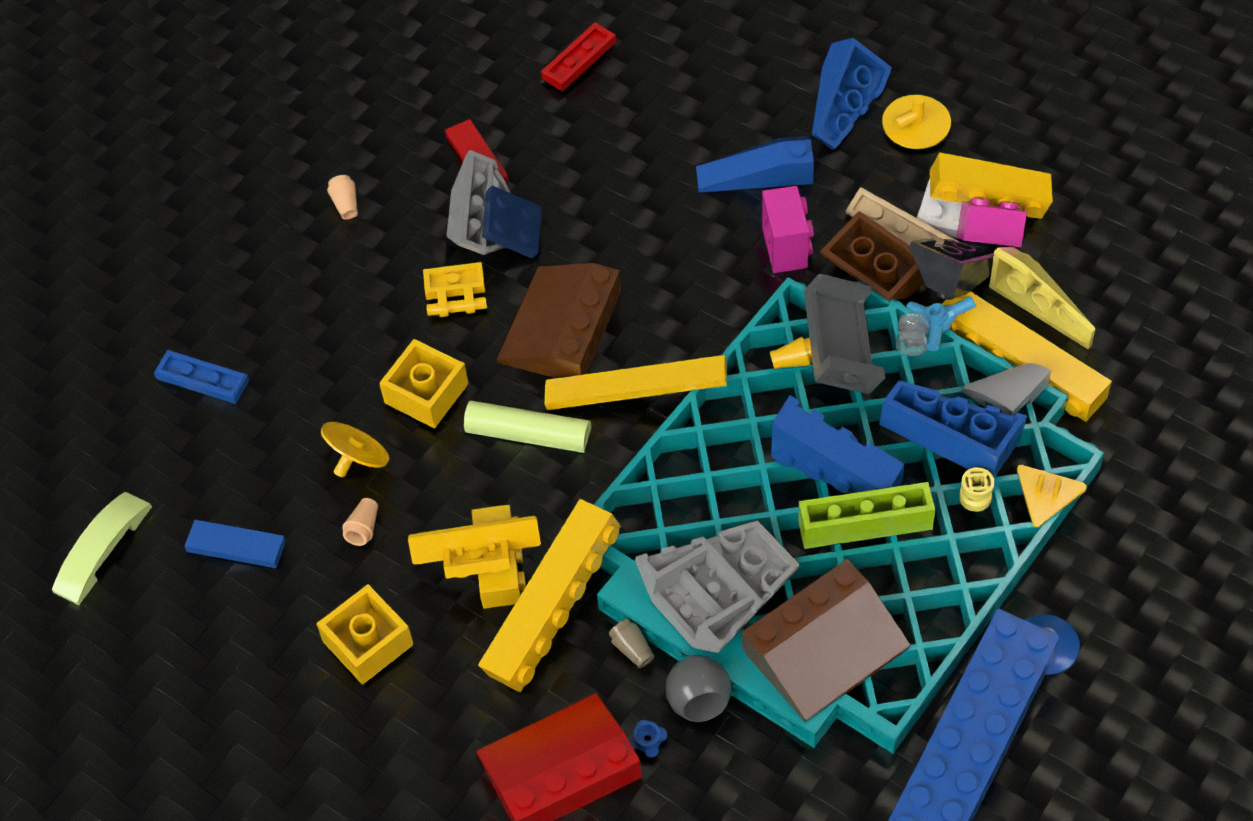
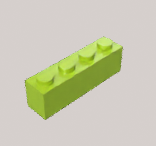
M924 482L799 501L798 522L804 549L933 530L935 507L929 483Z

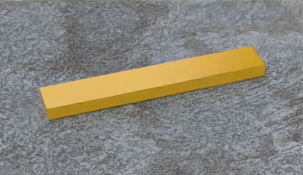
M725 355L549 379L546 380L544 404L547 410L727 386V361Z

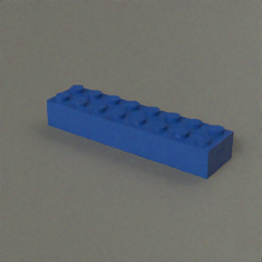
M997 608L888 821L974 820L1056 654L1059 635Z

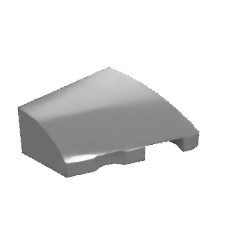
M1026 363L969 383L963 387L962 392L983 407L990 403L994 407L1000 408V411L1014 416L1026 403L1030 405L1048 386L1051 371L1037 364Z

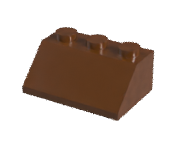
M860 211L820 251L822 256L862 284L870 286L872 291L889 303L892 300L896 301L910 297L924 283L909 248L910 245Z

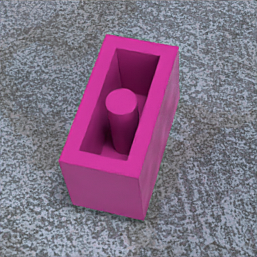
M974 197L971 202L962 201L956 235L958 238L964 241L1021 247L1027 212L1018 208V203L1001 201L1000 206L989 205L990 200Z

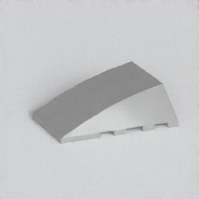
M758 520L720 531L718 536L709 539L700 537L693 539L689 545L675 548L673 545L661 549V553L648 556L646 553L635 558L651 602L692 648L717 653L724 648L799 568L797 561Z

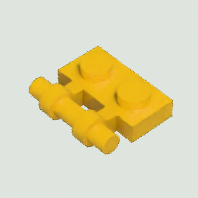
M482 262L423 269L426 300L438 299V303L426 304L428 316L440 315V317H447L449 313L466 311L467 314L476 313L475 310L487 309L486 297L474 298V294L485 293ZM464 295L465 299L449 302L447 301V297Z

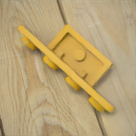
M536 516L410 534L408 536L412 563L417 565L444 561L446 579L453 577L464 578L469 575L486 572L497 573L501 570L511 569L509 550L535 547L541 544Z

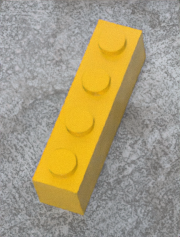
M939 152L930 169V198L962 204V201L971 202L973 197L990 200L989 205L1000 206L1001 201L1014 202L1019 204L1018 208L1027 212V217L1042 219L1053 202L1051 174Z

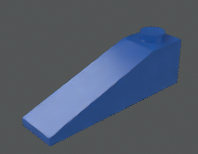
M854 38L832 43L822 66L812 135L830 149H836L854 127L853 123L857 118L865 114L869 109L868 105L871 101L879 97L883 92L892 69L891 66Z
M808 136L778 138L696 166L698 192L813 184L814 160L811 139Z

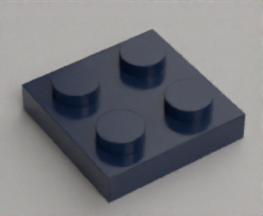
M492 185L486 191L482 238L533 258L539 251L541 206Z

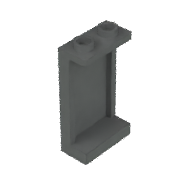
M818 274L804 290L815 382L870 394L885 379L884 368L872 365L864 309V301L872 293L870 286L830 275Z

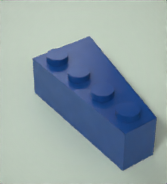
M899 380L883 402L879 425L968 470L975 467L986 469L995 478L1021 440L1027 415L1016 413L1015 416L1000 413V408L990 405H987V408L968 404V399L958 396L951 399L942 397L939 391Z
M791 395L788 397L772 423L771 458L775 459L782 466H791L804 472L811 479L824 481L842 493L848 492L851 494L900 486L903 481L904 463L869 442L861 445L851 431L844 427L836 430L822 421L825 417L816 410H813L810 414L797 406L800 402Z

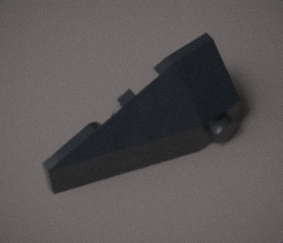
M925 238L912 241L909 248L926 287L936 291V295L940 298L953 300V298L966 295L991 275L994 251L997 248L1006 246L972 241L962 243L956 242L953 239H945L944 244H936V240Z

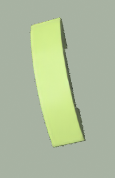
M127 492L111 501L92 520L71 549L54 582L53 593L80 605L97 582L96 571L128 528L135 531L152 508L151 504Z

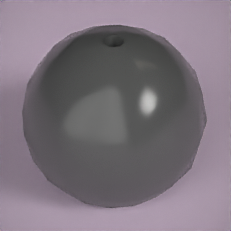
M694 655L680 660L673 666L666 679L665 690L666 698L676 714L689 721L701 722L715 718L723 712L730 700L732 687L730 677L722 664L708 656Z

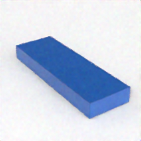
M167 350L154 372L158 380L234 404L237 403L249 382L247 374Z
M194 520L184 547L190 553L277 568L286 540L283 535Z

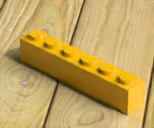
M971 291L966 295L953 298V300H945L942 305L951 306L971 296L976 307L956 316L950 329L956 335L969 342L978 344L983 350L994 356L1004 358L1014 367L1033 363L1049 369L1051 374L1048 385L1058 388L1068 396L1065 410L1070 415L1079 417L1087 422L1108 398L1111 380Z
M579 499L479 662L478 666L489 677L518 692H521L523 687L532 680L537 664L549 652L554 636L559 628L566 624L569 611L576 600L583 596L586 583L592 573L600 568L603 555L609 545H612L619 535L621 526L612 513Z

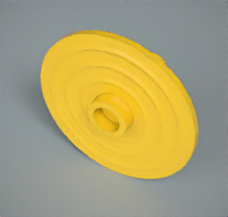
M908 95L896 99L886 108L882 124L887 136L898 145L911 149H924L937 145L945 139L950 131L951 117L946 107L939 101L923 95Z
M327 422L323 424L321 428L322 437L334 450L342 454L334 469V473L337 476L345 477L353 461L376 468L384 467L389 462L387 451L368 434L343 423Z

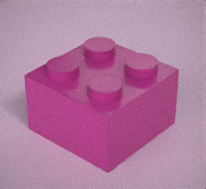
M798 186L762 191V229L773 273L808 268V256L813 255L810 239L814 236L811 220H806L805 214L808 213L805 197H800Z

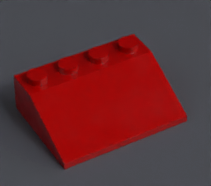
M596 693L476 751L511 821H555L642 778L640 760L621 727Z

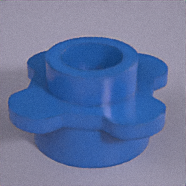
M641 720L636 724L634 736L629 737L628 740L634 750L639 749L645 752L646 756L655 757L659 753V745L667 739V731L662 727L659 728L653 722ZM649 736L651 739L646 741L644 738Z

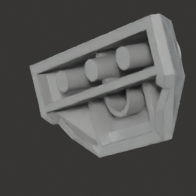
M469 150L451 190L447 237L459 246L485 255L505 248L482 238L486 191L492 185L509 193L510 191L505 180L497 170L498 165L496 161Z

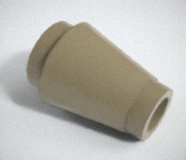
M630 618L622 620L609 632L612 638L611 643L636 664L638 668L646 666L654 659L655 656L651 652L638 623H633Z

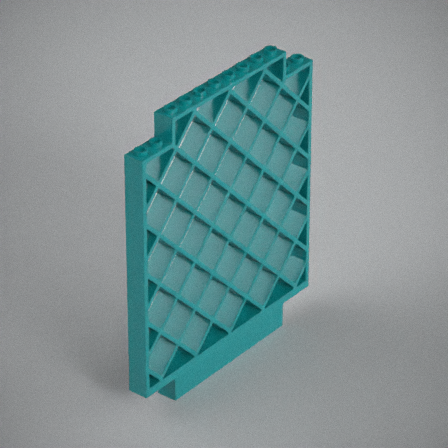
M787 278L722 354L725 355L727 361V386L690 391L594 504L611 513L615 507L652 502L656 529L619 534L616 541L609 545L602 557L600 568L611 574L612 577L597 594L598 607L600 611L617 622L630 618L633 623H638L648 642L678 661L694 655H704L716 660L723 665L730 677L732 696L813 748H815L837 718L894 754L990 622L997 608H1000L1080 496L1040 527H1034L1032 522L1010 525L1002 497L1023 494L1018 474L995 476L990 506L996 527L954 533L947 506L961 504L959 500L961 482L941 485L934 459L945 457L913 441L876 446L904 464L922 461L941 535L898 542L896 535L886 536V544L842 550L840 544L830 545L831 552L794 558L799 564V568L781 587L784 601L786 602L793 597L790 579L826 574L846 559L856 569L891 564L898 593L878 597L890 615H904L911 644L908 650L880 670L916 664L922 689L917 698L877 704L870 676L861 683L866 706L845 694L805 723L742 650V632L767 614L754 615L719 653L692 648L651 602L636 561L626 556V554L659 549L661 551V549L673 545L675 547L689 545L693 539L700 537L709 539L718 536L720 531L757 520L783 547L780 531L800 528L798 522L799 507L775 510L770 484L807 479L809 477L804 472L791 466L785 467L778 462L765 463L760 438L772 437V423L778 414L755 417L751 394L794 387L796 399L800 401L798 407L810 414L813 410L825 416L822 421L831 427L857 424L862 445L867 442L874 445L868 422L880 420L885 398L863 401L861 392L849 390L852 403L809 409L804 386L820 384L815 382L813 363H810L811 366L773 368L746 372L743 356L749 349L781 344L785 346L800 337H803V339L810 337L808 320L789 321L786 309L787 304L791 302L806 311L804 290L807 286ZM874 291L864 301L867 331L888 329L893 351L871 354L872 365L883 367L885 374L899 372L901 381L914 384L911 370L952 364L958 387L936 391H939L942 397L951 399L958 396L968 399V404L979 406V403L962 392L963 387L970 383L965 364L988 377L1014 368L1004 358H998L983 350L978 344L961 338L951 329L945 330L942 333L938 351H930L927 346L905 349L900 328L928 343L930 332L926 329L921 319L922 317L905 307L900 301L892 300L889 303ZM778 316L779 323L771 324ZM735 367L737 374L728 375ZM1048 385L1033 401L1049 410L1041 422H1037L1032 403L1030 405L1026 403L1020 409V414L1027 415L1021 440L1016 447L1030 445L1036 469L1083 482L1088 487L1101 468L1104 452L1100 451L1094 444L1084 442L1071 435L1065 428L1055 426L1065 413L1068 396L1058 388ZM742 396L746 419L701 425L698 409L706 400ZM692 419L693 427L683 428ZM751 440L756 465L710 471L706 446ZM1044 444L1079 463V465L1051 469ZM697 448L702 473L655 479L653 463L661 453ZM647 472L648 481L637 482ZM819 479L815 480L819 498L829 497L826 482ZM754 486L761 487L766 512L720 519L715 492ZM706 494L711 520L664 527L660 501ZM1029 543L1020 557H1018L1015 545ZM1002 547L1009 571L1006 576L967 583L959 554ZM947 556L954 585L910 591L903 562ZM987 601L975 616L972 603ZM960 605L966 629L961 637L922 642L915 614L916 611ZM944 660L931 677L928 662Z

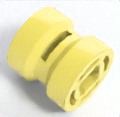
M977 467L971 468L964 473L959 500L966 509L978 512L985 510L990 505L994 488L993 475L988 470Z

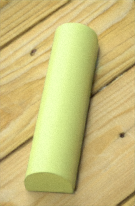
M470 400L465 411L464 429L466 433L584 453L591 430V421Z

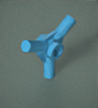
M969 296L951 306L936 303L925 307L910 301L906 307L922 317L921 319L926 329L930 332L927 343L928 350L938 351L942 333L950 329L956 316L975 308L976 305L972 297Z

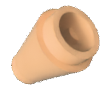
M347 175L333 177L328 182L329 187L327 191L341 218L348 220L356 217L358 211L355 182Z
M363 498L343 524V537L346 541L353 545L362 546L372 539L379 507L376 501L370 498Z

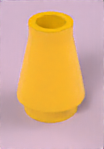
M800 337L777 350L771 351L770 355L774 369L811 366L810 363L813 360L810 337L805 339Z

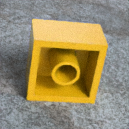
M413 339L379 384L385 404L436 428L467 387L468 378L465 363Z
M369 584L316 623L324 644L362 685L414 645L409 626Z

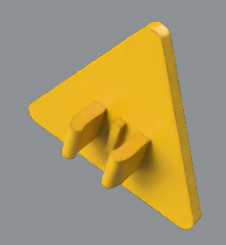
M1024 465L1017 467V474L1034 527L1043 525L1086 491L1087 486L1083 482Z

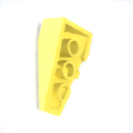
M1014 247L997 248L994 251L989 288L1089 349L1092 346L1096 328L1041 265L1033 260L1030 255L1022 253Z

